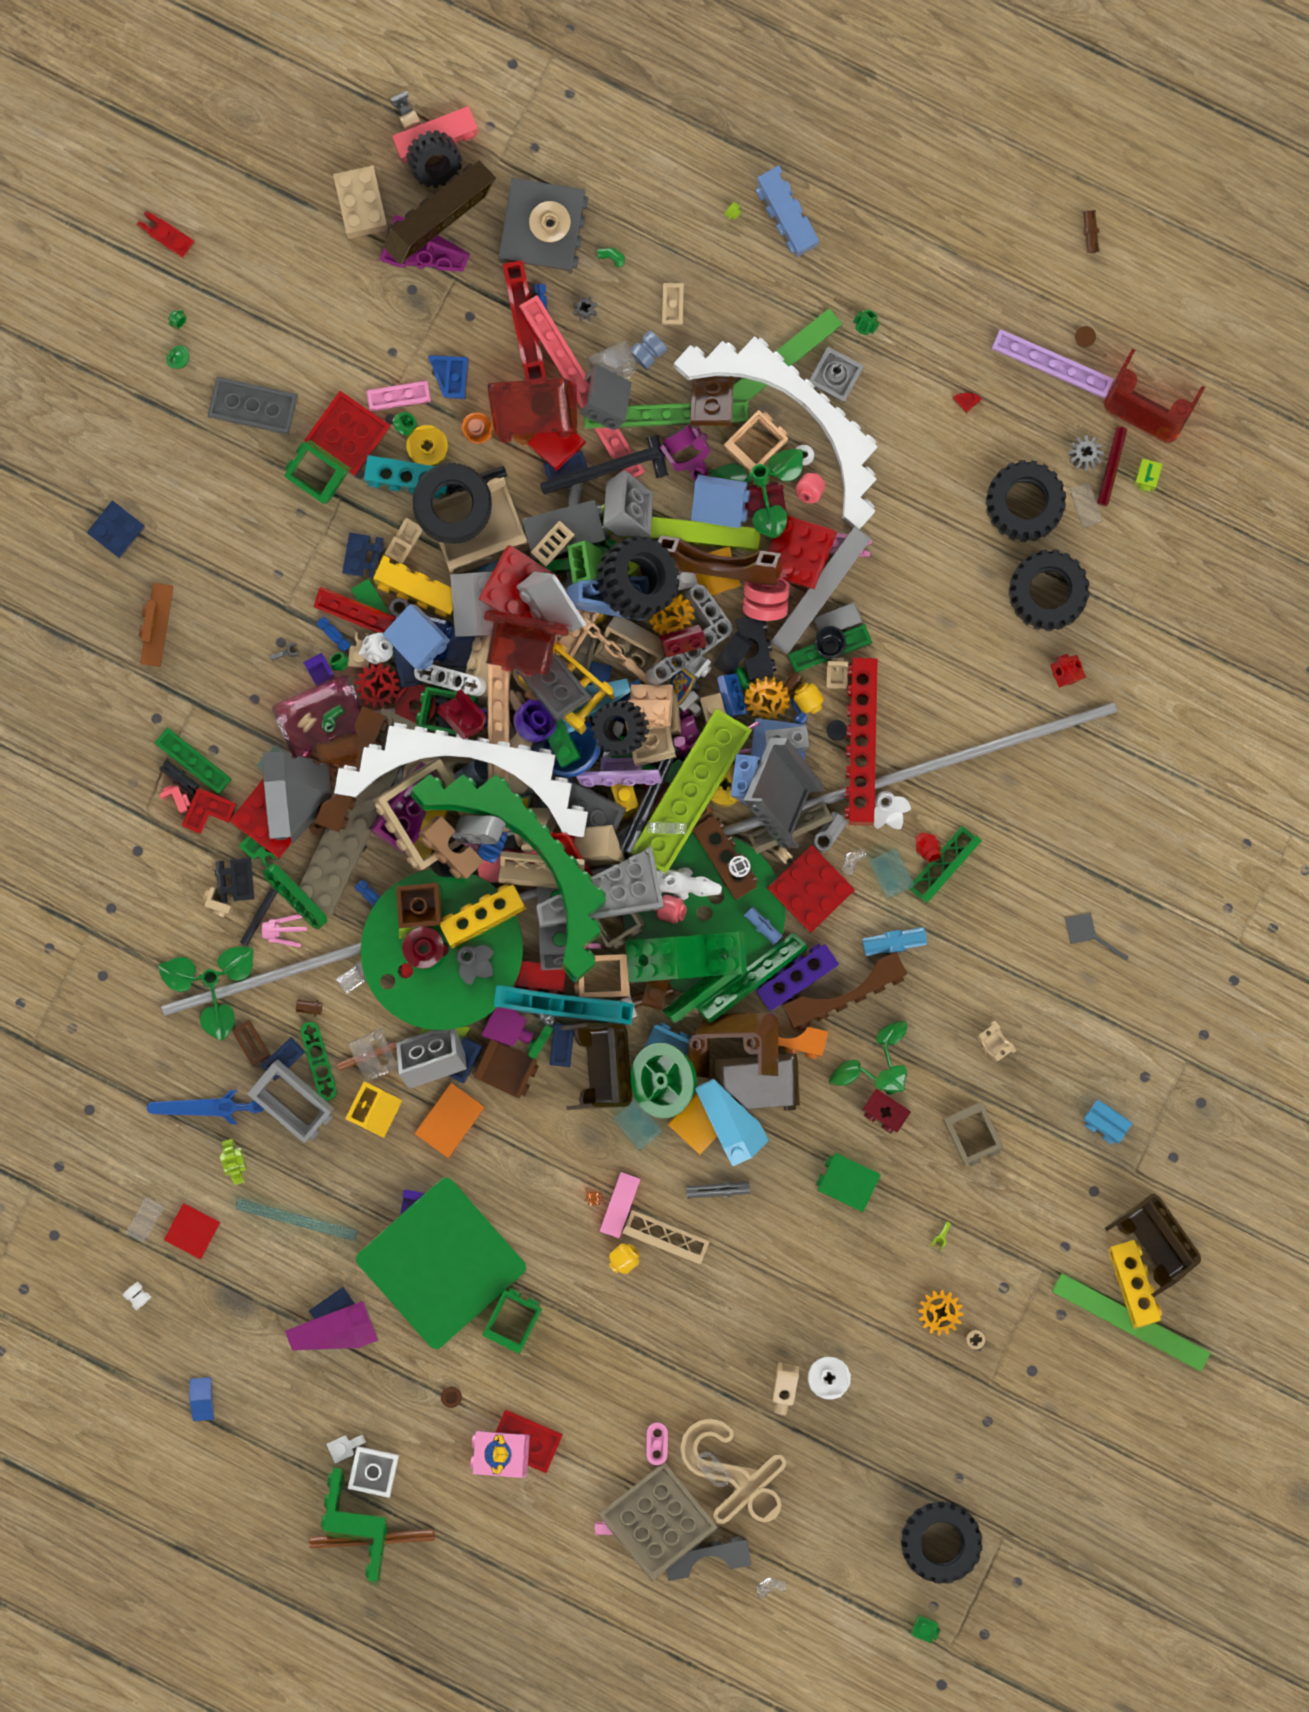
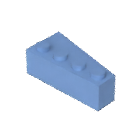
M778 165L757 178V189L755 192L761 201L764 199L767 204L765 209L770 218L774 217L778 223L776 228L781 236L785 235L789 251L795 253L798 257L818 246L819 239L808 218L801 215L803 210L799 201L796 198L792 199L791 186L788 181L782 180L780 176L782 170Z
M647 576L629 577L631 584L636 590L643 594H648L649 580ZM597 580L578 581L567 587V594L576 609L622 617L619 615V611L614 612L610 608L611 605L609 603L606 604L603 599L605 597L598 588L600 587V582H597Z

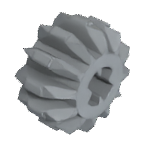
M1085 435L1084 442L1080 437H1077L1076 443H1071L1070 447L1073 450H1070L1068 455L1075 456L1070 459V463L1077 461L1076 469L1083 465V470L1087 471L1088 465L1095 469V463H1101L1102 460L1098 456H1103L1104 452L1098 450L1102 447L1101 443L1094 445L1095 437L1090 442L1088 441V435ZM1089 450V455L1086 457L1082 456L1083 452L1081 451Z

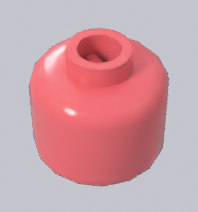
M806 473L801 477L795 490L801 501L812 504L819 501L826 486L820 475Z
M666 894L662 897L664 907L654 910L657 912V918L660 921L676 924L684 919L687 906L684 905V901L681 898Z

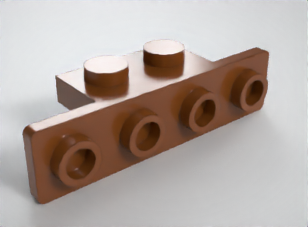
M153 583L151 598L147 601V605H143L142 617H145L144 625H140L138 635L143 642L140 660L142 665L161 667L174 589L172 585Z

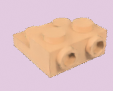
M631 685L630 700L628 702H633L634 706L642 708L640 712H645L647 716L644 719L649 721V725L646 726H653L655 728L671 726L673 685Z

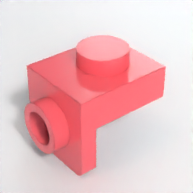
M174 785L162 789L163 793L159 794L162 800L173 796L179 813L182 815L188 812L187 806L191 804L187 794L182 795L180 788L174 787Z

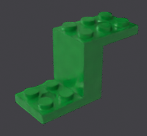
M744 931L625 941L629 983L747 973ZM725 949L729 952L727 959L724 956ZM645 955H646L647 958H648V964H647V965H645V963H644V956H645Z
M333 1468L332 1473H328L327 1485L330 1491L329 1494H325L324 1507L327 1511L326 1515H322L320 1527L325 1535L329 1537L373 1542L369 1543L368 1556L371 1558V1562L366 1564L365 1577L370 1585L379 1586L388 1522L384 1517L339 1512L344 1473L342 1469Z

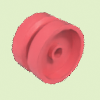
M779 578L777 586L745 581V597L743 599L742 611L745 615L757 620L773 621L784 618L788 612L787 599L789 597L790 584L783 578Z

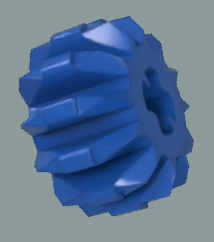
M502 832L497 844H480L477 854L482 860L491 863L497 861L507 840V833Z

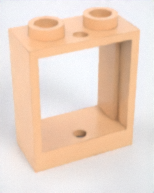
M760 410L724 444V449L748 473L752 472V468L757 464L735 444L758 421L779 442L757 464L765 465L788 442L787 432L780 426L777 428L772 423L773 419L766 412L762 413Z
M595 955V962L620 961L621 991L585 992L584 976L579 982L575 983V995H579L582 998L630 997L627 955Z

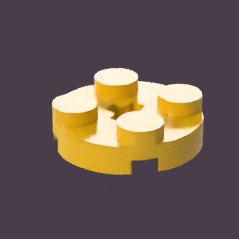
M432 425L417 427L408 437L406 444L409 457L414 463L436 466L445 459L448 452V442L445 434ZM425 441L433 444V447L428 452L421 448V446L425 445Z

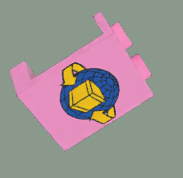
M476 1431V1435H473L472 1448H475L474 1456L471 1457L470 1462L473 1474L527 1477L530 1435Z

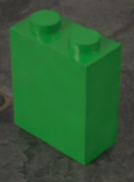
M835 1153L834 1156L829 1155L824 1165L827 1167L825 1175L820 1174L815 1184L818 1186L817 1191L863 1213L881 1174L838 1153Z

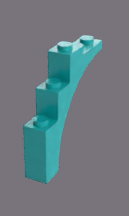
M496 985L494 1000L495 1007L528 1014L632 1025L634 1004L622 1001L558 995Z

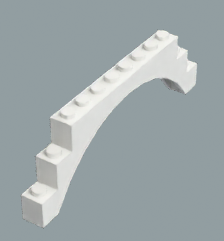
M754 336L739 354L736 353L737 349L731 343L722 341L707 358L703 357L705 354L697 346L693 348L690 345L673 364V367L687 380L712 376H734L750 379L769 385L787 394L809 412L820 424L831 442L840 466L844 489L842 519L852 528L855 526L860 530L875 513L874 505L865 498L863 500L861 498L876 481L874 477L876 474L869 467L866 466L864 468L862 466L877 449L875 439L868 434L865 436L860 431L861 427L853 420L851 422L844 417L846 414L839 407L834 408L829 403L830 399L823 393L819 395L814 390L815 386L809 380H803L799 377L800 373L792 365L788 367L783 362L784 358L779 353L770 351L767 348L769 345L762 338L757 339Z
M394 723V726H389L385 751L381 750L382 746L369 744V748L364 747L360 772L356 771L357 767L344 765V769L339 768L334 793L357 797L377 778L398 766L419 759L440 756L473 758L494 764L518 777L532 788L548 806L562 833L566 832L568 835L584 837L588 812H584V807L573 805L572 809H567L572 784L568 783L566 778L556 777L555 781L551 780L555 755L551 754L552 750L539 748V752L531 751L530 746L524 745L512 748L510 743L498 741V744L495 745L489 743L490 739L477 737V741L468 740L469 737L463 740L458 734L456 737H450L448 732L436 730L435 734L428 733L427 728L415 726V730L406 729L407 725Z

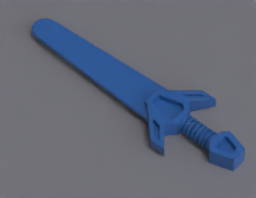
M230 1090L223 1098L161 1101L151 1102L147 1105V1111L151 1114L222 1116L230 1124H237L231 1116L235 1111H251L253 1114L264 1111V1108L254 1100L251 1103H234L231 1099L238 1090Z

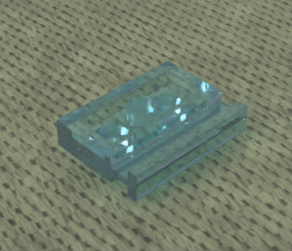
M896 848L869 861L887 899L914 887L912 879Z
M637 1099L613 1118L639 1151L663 1132L652 1117L642 1109Z

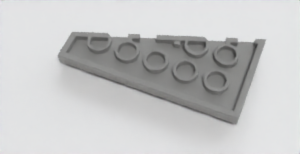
M652 846L628 858V860L591 877V882L596 888L599 886L605 892V898L607 899L605 905L590 917L591 919L650 911L664 907ZM561 894L536 906L539 928L566 924V913Z

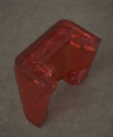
M550 378L488 384V397L495 438L499 439V442H511V438H515V435L554 433L558 434V438H570L572 434H577V385L568 379Z

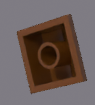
M438 883L396 887L399 929L441 925L442 895L441 886Z

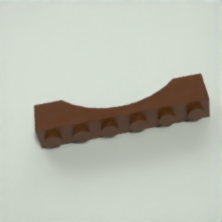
M660 535L658 540L662 544L661 547L663 549L666 547L669 550L670 557H674L676 561L674 564L675 568H678L679 571L777 586L782 572L781 553L760 550L754 554L742 557H722L698 550L680 538Z
M363 706L354 725L359 746L358 759L355 766L358 772H360L364 747L369 748V744L380 746L381 741L378 738L381 732L385 733L389 723L386 721L387 716ZM336 794L333 798L322 804L315 823L340 833L341 829L345 830L349 818H346L349 810L353 811L357 799L352 796Z
M894 952L878 960L867 979L849 993L830 999L800 997L783 1005V1009L792 1028L798 1027L800 1031L810 1026L809 1021L817 1018L819 1022L829 1017L828 1012L836 1010L838 1013L848 1008L847 1003L851 1001L859 1003L867 999L866 994L872 991L875 995L886 990L885 985L891 982L894 986L905 981L903 977L907 975V972L897 952Z

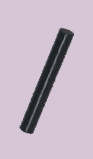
M270 888L240 941L243 945L248 946L277 894L276 890Z

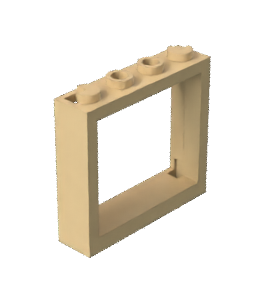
M441 759L430 761L373 799L377 813L380 816L383 815L387 821L385 826L390 833L395 834L398 839L396 840L398 847L401 851L406 852L408 863L416 870H423L437 861L436 852L424 860L421 858L387 801L432 771L443 783V789L448 787L454 781ZM457 811L460 817L475 816L474 814ZM456 839L448 843L451 851L462 844V842Z

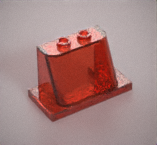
M492 609L485 611L484 620L494 622L486 663L502 666L501 670L507 672H514V669L522 670V674L527 676H534V673L548 676L559 635H570L572 625Z

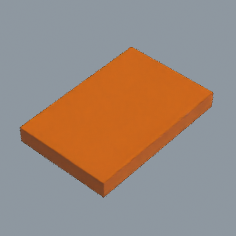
M450 1083L417 1129L415 1135L449 1158L485 1107Z

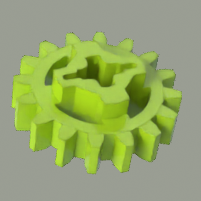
M233 1139L222 1141L224 1153L220 1155L225 1175H231L234 1185L244 1183L243 1171L247 1169L242 1149H236Z

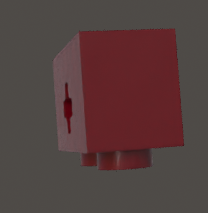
M878 1089L874 1090L862 1109L865 1112L863 1115L865 1118L873 1123L877 1120L882 1124L881 1128L890 1134L892 1132L898 1133L911 1113L910 1110ZM881 1108H889L890 1110L888 1111V1113L891 1114V1116H886L882 1118V1112L879 1110Z

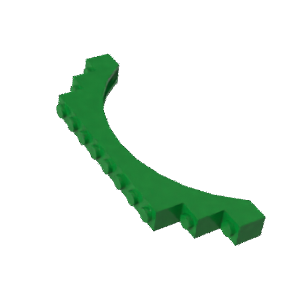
M431 774L411 789L410 794L424 811L454 810L479 816L497 817L506 823L505 827L520 836L539 854L555 879L566 913L567 941L561 968L575 983L579 981L596 964V958L593 953L588 949L585 950V948L600 936V924L596 919H591L590 917L605 905L607 900L605 892L599 886L596 888L591 882V876L586 871H581L577 860L572 855L568 856L562 843L559 840L555 841L551 837L548 827L544 824L541 825L536 820L537 816L533 810L527 809L522 804L524 803L522 798L517 793L513 794L509 789L510 785L503 777L499 778L496 774L480 788L476 789V783L470 777L467 778L463 774L443 789L444 785L439 778H434Z

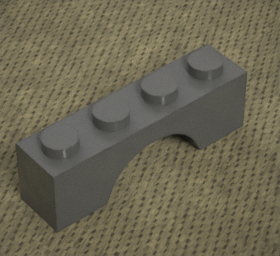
M737 1536L729 1538L730 1542L721 1543V1540L708 1542L709 1546L701 1547L698 1544L666 1570L668 1581L688 1578L693 1565L699 1559L707 1556L721 1558L728 1564L730 1569L752 1565L747 1539Z

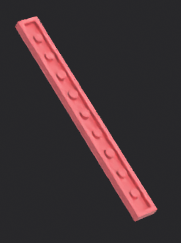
M535 296L521 304L519 308L582 409L587 404L590 383L585 381L586 374L538 296ZM609 428L594 429L612 460L633 453L619 428L616 430ZM641 464L619 470V472L627 471L634 478L645 473Z

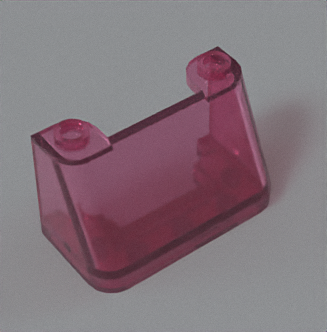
M342 675L275 704L272 710L293 758L297 759L299 756L309 758L313 751L312 748L348 732L357 736L354 725L362 705L349 676ZM341 704L345 713L337 717L334 731L331 733L325 732L322 728L324 714ZM310 712L312 714L311 717L317 718V721L309 731L304 733L303 728H299L297 725Z

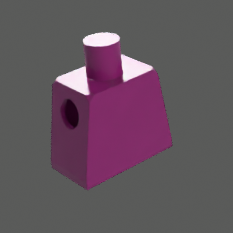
M497 1007L481 1036L514 1047L517 1040L529 1045L534 1033L524 1029L527 1020L515 1010Z

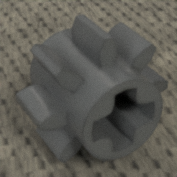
M580 296L579 303L573 302V306L577 308V310L573 311V315L580 316L579 322L583 319H587L590 322L592 315L597 316V312L593 310V308L597 307V303L592 304L590 296L587 300H583ZM585 305L588 308V313L582 310V306Z

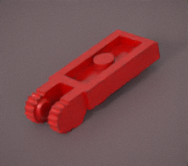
M146 210L144 213L145 217L156 223L153 229L140 221L136 225L148 233L149 237L184 259L195 241Z

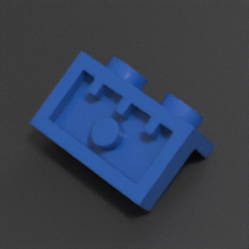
M730 674L717 677L718 688L722 695L726 714L733 719L748 714L738 675Z

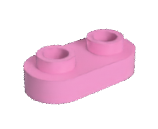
M656 1422L647 1429L646 1456L651 1464L661 1465L666 1461L668 1455V1430L664 1424ZM655 1429L661 1430V1436L655 1437L653 1431ZM655 1450H659L661 1452V1456L659 1458L653 1457V1452Z

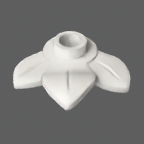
M880 792L875 798L874 827L879 829L886 823L891 828L900 830L903 825L902 813L911 810L909 802L903 797H895L891 792ZM887 798L889 804L885 806L881 803V800Z

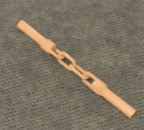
M580 613L586 623L582 628L591 637L598 638L604 644L606 651L613 657L620 658L623 661L622 665L634 673L645 685H651L647 681L646 673L636 665L637 663L630 656L626 658L618 645L612 640L604 638L600 634V629L590 619ZM591 627H594L597 630V632H594L593 634L591 631H589V629ZM611 644L618 650L616 654L608 648Z

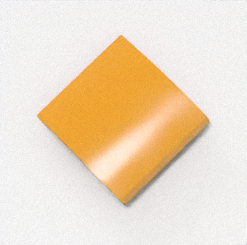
M730 547L709 553L722 557H732ZM695 573L698 585H703L712 597L741 587L740 580Z
M697 1094L691 1098L688 1106L680 1114L674 1116L667 1124L699 1155L717 1137Z

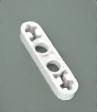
M433 664L429 668L424 669L432 672L431 676L423 674V670L414 669L415 677L423 682L455 691L461 689L464 693L474 696H480L486 690V683L480 677ZM443 671L445 679L443 682H439L438 675ZM460 676L462 683L459 687H456L455 679ZM469 683L478 685L477 689L469 687Z

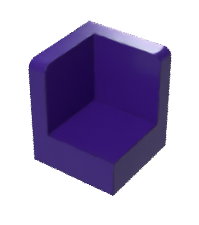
M322 652L303 662L316 686L335 677Z
M404 1189L400 1213H404L425 1193Z

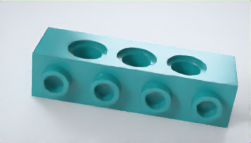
M368 455L364 482L371 488L386 486L390 491L400 492L401 489L409 490L408 493L413 494L422 476L435 466ZM384 470L392 472V476L389 479L381 477V473ZM405 473L413 476L412 480L408 483L401 480L402 475ZM448 485L440 488L434 498L440 499L441 496H446Z

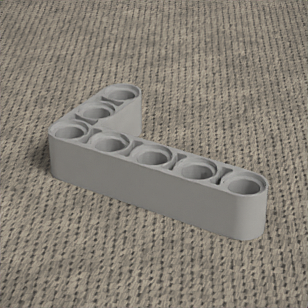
M695 585L684 594L685 600L688 599L691 603L690 606L694 609L692 613L704 629L703 632L708 645L692 650V656L685 652L661 660L647 671L646 678L651 685L662 684L731 634V622L703 585ZM693 592L698 595L699 600L694 598ZM705 609L710 612L711 617L706 615ZM717 626L723 630V634L718 631ZM671 659L677 663V667L672 665ZM656 670L661 673L662 678L657 677Z

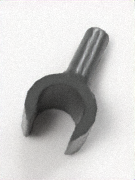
M291 643L286 650L271 655V660L283 656H297L299 651L291 653L289 648L295 647L297 644Z

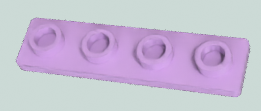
M633 758L601 759L600 771L583 772L576 776L579 783L586 787L594 785L614 786L615 784L632 786L635 784L654 785L662 783L659 770H643V765L635 767Z

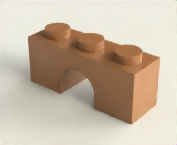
M435 816L418 833L422 837L421 842L427 848H432L436 852L435 856L443 864L446 862L450 867L449 871L457 879L459 877L467 879L484 861L470 846H463L457 853L452 852L448 841L455 830L442 816Z

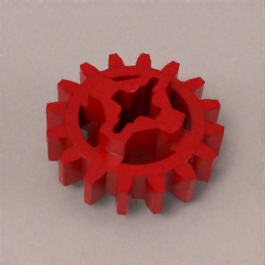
M372 663L370 670L364 667L365 673H358V677L361 680L355 681V684L359 685L360 688L355 691L356 693L361 692L362 695L359 697V700L365 698L366 706L371 702L373 703V708H376L377 704L384 708V702L387 701V703L392 704L390 698H397L394 691L400 690V687L395 686L399 679L393 678L396 674L395 671L388 672L390 666L383 669L382 663H379L378 668H375ZM376 672L374 678L365 680L369 674ZM383 673L389 677L391 684L384 681L382 678ZM378 676H380V684L384 686L379 688L377 695H375V688L371 685L375 684ZM364 688H367L372 692V698L367 696V694L364 691ZM384 691H390L385 698L379 699L380 694Z

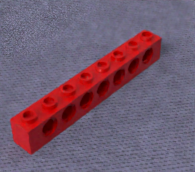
M853 658L852 664H848V676H852V684H848L847 697H851V705L847 704V717H851V725H847V737H851V743L846 745V758H850V766H846V778H850V786L845 788V799H849V807H845V819H849V825L874 826L878 658ZM864 676L868 679V683L860 685L857 682V678ZM863 696L868 702L865 705H859L856 699ZM864 717L867 719V724L860 726L856 723V719ZM863 737L866 739L867 744L858 746L855 740ZM857 758H864L867 763L865 766L859 767L855 764V760ZM862 778L866 781V785L858 787L854 781ZM856 799H863L866 805L858 808L855 806L854 801Z

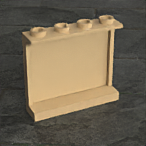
M504 477L491 479L487 483L492 497V511L483 531L478 536H475V538L464 543L445 544L439 542L450 574L465 573L499 561L507 545H511L520 552L530 550ZM467 490L454 492L449 497L433 500L435 514L441 520L449 523L462 521L468 516L472 508V499Z

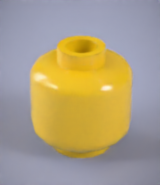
M806 682L794 691V702L802 712L815 714L822 709L821 704L824 701V696L815 684H808Z
M622 1243L609 1254V1266L615 1273L628 1274L639 1264L640 1253L631 1243Z

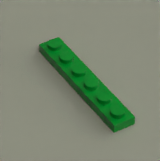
M793 932L747 967V973L737 975L696 1007L698 1012L709 1023H712L780 969L808 949L807 945Z

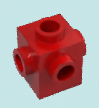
M1068 654L1057 657V662L1050 665L1059 688L1072 685L1086 678L1078 655L1070 657Z

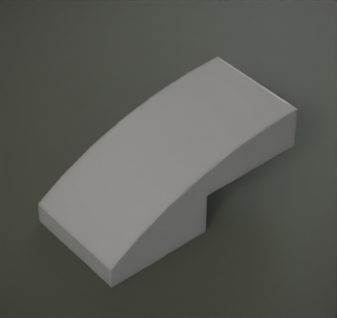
M855 603L813 618L818 631L824 626H835L845 630L862 622Z

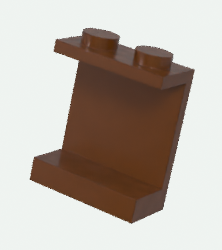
M491 1039L474 1078L520 1099L521 1095L526 1096L530 1087L527 1082L530 1076L535 1077L539 1066L536 1065V1059H532Z

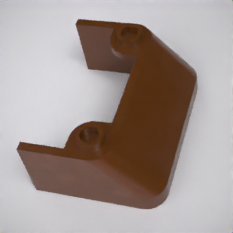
M722 1014L712 1023H709L704 1018L689 1041V1059L695 1068L696 1077L709 1078L710 1038L743 1037V1046L746 1052L758 1054V1075L778 1076V1019L774 1014Z

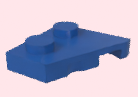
M429 355L428 359L433 367L444 398L466 400L469 358Z

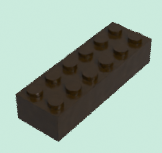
M480 160L475 164H468L463 169L461 175H454L448 181L447 186H440L434 192L433 197L430 199L426 197L419 204V208L416 210L411 209L404 216L405 219L401 222L397 220L389 228L391 231L386 235L385 238L387 240L383 247L400 265L487 197L496 177Z

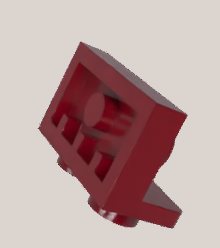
M778 482L766 484L770 508L779 505L786 512L783 484L778 485ZM757 485L747 487V490H750L749 502H745V509L748 510L747 518L753 517L759 509H766L762 488H758Z
M699 625L659 636L666 658L706 647L704 632Z
M461 689L457 691L454 699L440 705L437 711L463 740L482 731L486 721L484 712Z

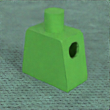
M587 541L567 546L573 584L578 581L597 580V575L600 574L597 568L604 555L603 550Z

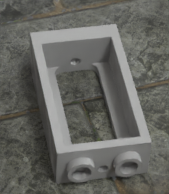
M276 1060L248 1092L252 1099L303 1143L309 1139L313 1141L320 1133L318 1128L323 1123L326 1126L333 1118L331 1113L335 1108L279 1060ZM275 1075L282 1077L319 1109V1115L310 1125L304 1123L267 1091L266 1086Z

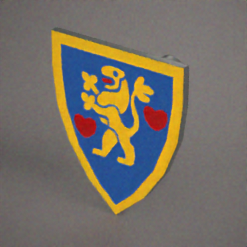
M685 668L669 678L667 685H673V694L676 693L678 696V705L683 704L691 690L699 692L702 689V684L695 682L697 677Z

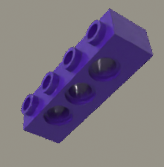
M818 943L809 950L811 954L805 958L802 955L792 961V967L787 970L785 967L780 969L775 974L776 978L770 982L767 980L758 987L759 989L756 993L769 1012L839 966V963L826 944L820 946ZM809 960H817L819 968L817 970L809 969ZM793 971H799L802 974V980L794 982L791 980L790 974ZM775 983H782L785 986V991L782 994L774 992L773 985Z

